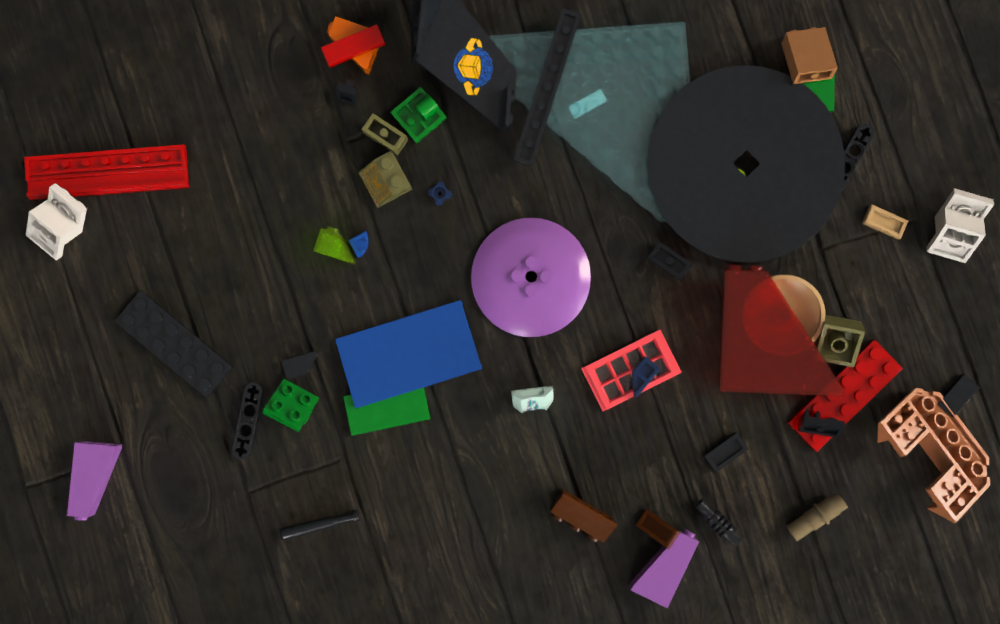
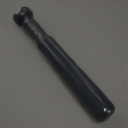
M353 510L352 513L338 517L331 516L280 529V537L282 540H287L335 527V525L344 522L360 521L358 510Z

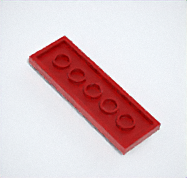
M871 340L858 353L854 367H843L787 423L815 452H818L832 437L798 431V424L803 419L802 415L806 409L809 410L810 417H814L815 412L819 411L820 418L822 419L835 418L845 421L846 424L903 368L876 340Z

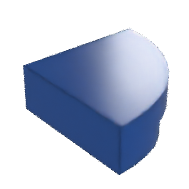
M365 231L348 240L357 258L363 256L369 245L367 232Z

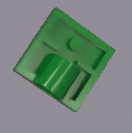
M421 87L390 112L416 144L447 119L436 102Z
M283 379L263 409V414L299 432L301 427L308 421L319 397Z

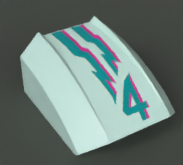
M552 386L511 391L513 407L521 413L540 409L547 410L553 402Z

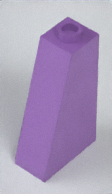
M89 441L75 442L67 516H73L74 520H87L88 517L95 515L121 452L122 444Z
M686 529L683 532L678 530L681 533L670 549L662 546L629 583L631 591L668 608L699 543L694 538L696 534Z

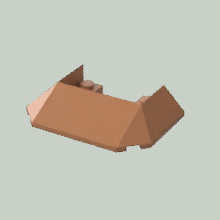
M914 388L878 423V443L888 440L900 457L906 456L918 443L941 472L936 480L926 489L933 499L932 504L927 509L956 523L990 486V477H987L989 456L958 415H954L943 400L944 397L940 392H928L921 388ZM939 401L945 404L954 418L938 405Z

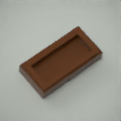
M649 509L645 510L636 524L637 527L667 549H670L681 533Z

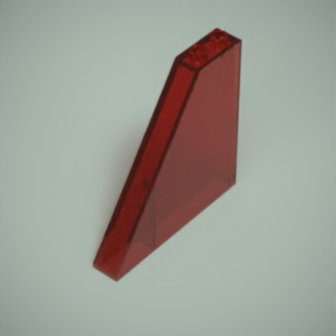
M729 265V268H724L719 390L724 392L845 396L844 389L768 271L758 265H750V269H741V265Z

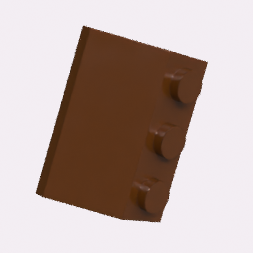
M562 488L550 507L553 518L560 522L563 520L569 522V527L577 532L582 530L588 533L587 537L596 543L598 540L604 543L618 525L614 518Z

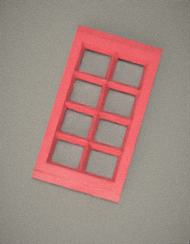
M660 329L581 368L602 411L634 397L631 371L644 356L661 370L642 392L682 373Z

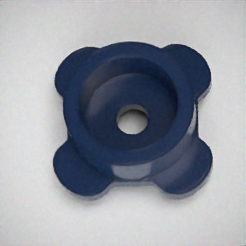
M438 182L433 189L428 191V195L433 197L435 204L438 206L442 205L446 199L452 197L451 191L446 189L443 182Z

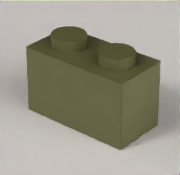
M372 113L362 128L364 135L388 151L392 150L396 156L399 155L408 141L404 133Z

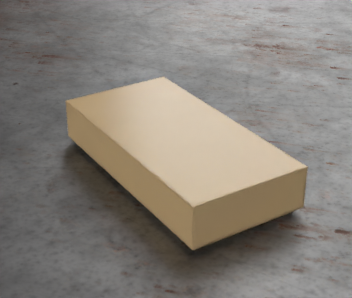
M870 205L862 224L893 238L901 239L908 220L877 206Z

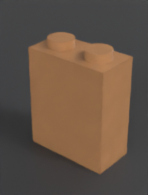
M813 27L807 30L786 32L781 45L793 84L832 79L838 67L826 28Z

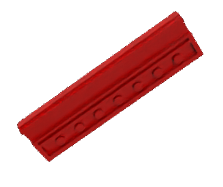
M184 144L24 157L25 177L28 182L27 197L29 200L48 199L49 187L55 183L61 188L66 189L72 197L190 188L187 151Z

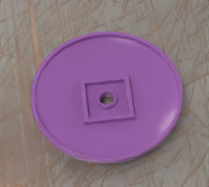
M540 218L517 219L495 229L480 245L473 261L471 273L474 297L483 314L500 329L522 337L545 336L568 325L583 308L589 294L591 282L589 261L579 241L564 227ZM527 272H535L537 280L532 283L528 282L525 278Z

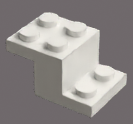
M55 183L49 187L48 199L29 211L26 236L52 258L58 260L62 257L64 245L82 233L87 208L83 203L73 198L66 189L61 188Z
M954 188L935 216L936 234L927 245V252L966 263L986 236L984 218L994 206L993 199Z

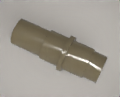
M838 493L827 497L818 504H813L814 507L786 526L796 541L825 524L829 525V521L848 508Z

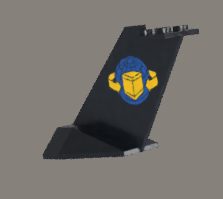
M413 0L411 64L416 62L493 123L497 127V133L501 134L513 121V112H510V108L514 102L517 70L459 0Z

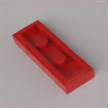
M376 24L321 48L329 67H333L384 46L385 42Z

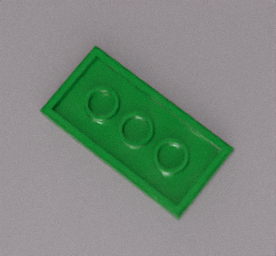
M424 387L357 409L353 405L352 395L344 396L351 436L431 419Z

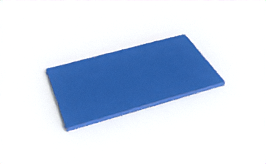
M461 300L335 339L354 402L353 405L356 409L482 369Z

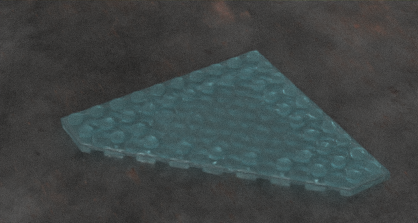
M685 22L577 29L546 123L548 127L564 138L575 150L584 155L596 168L605 173L617 186L626 191L660 222L667 221L660 212L650 187L648 149L655 124L669 101L690 83ZM555 31L489 36L517 70L514 97L522 102L527 109H530Z

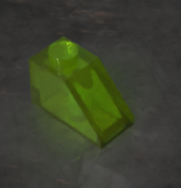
M329 226L327 230L321 228L314 251L355 265L356 261L344 237L338 234L339 230Z

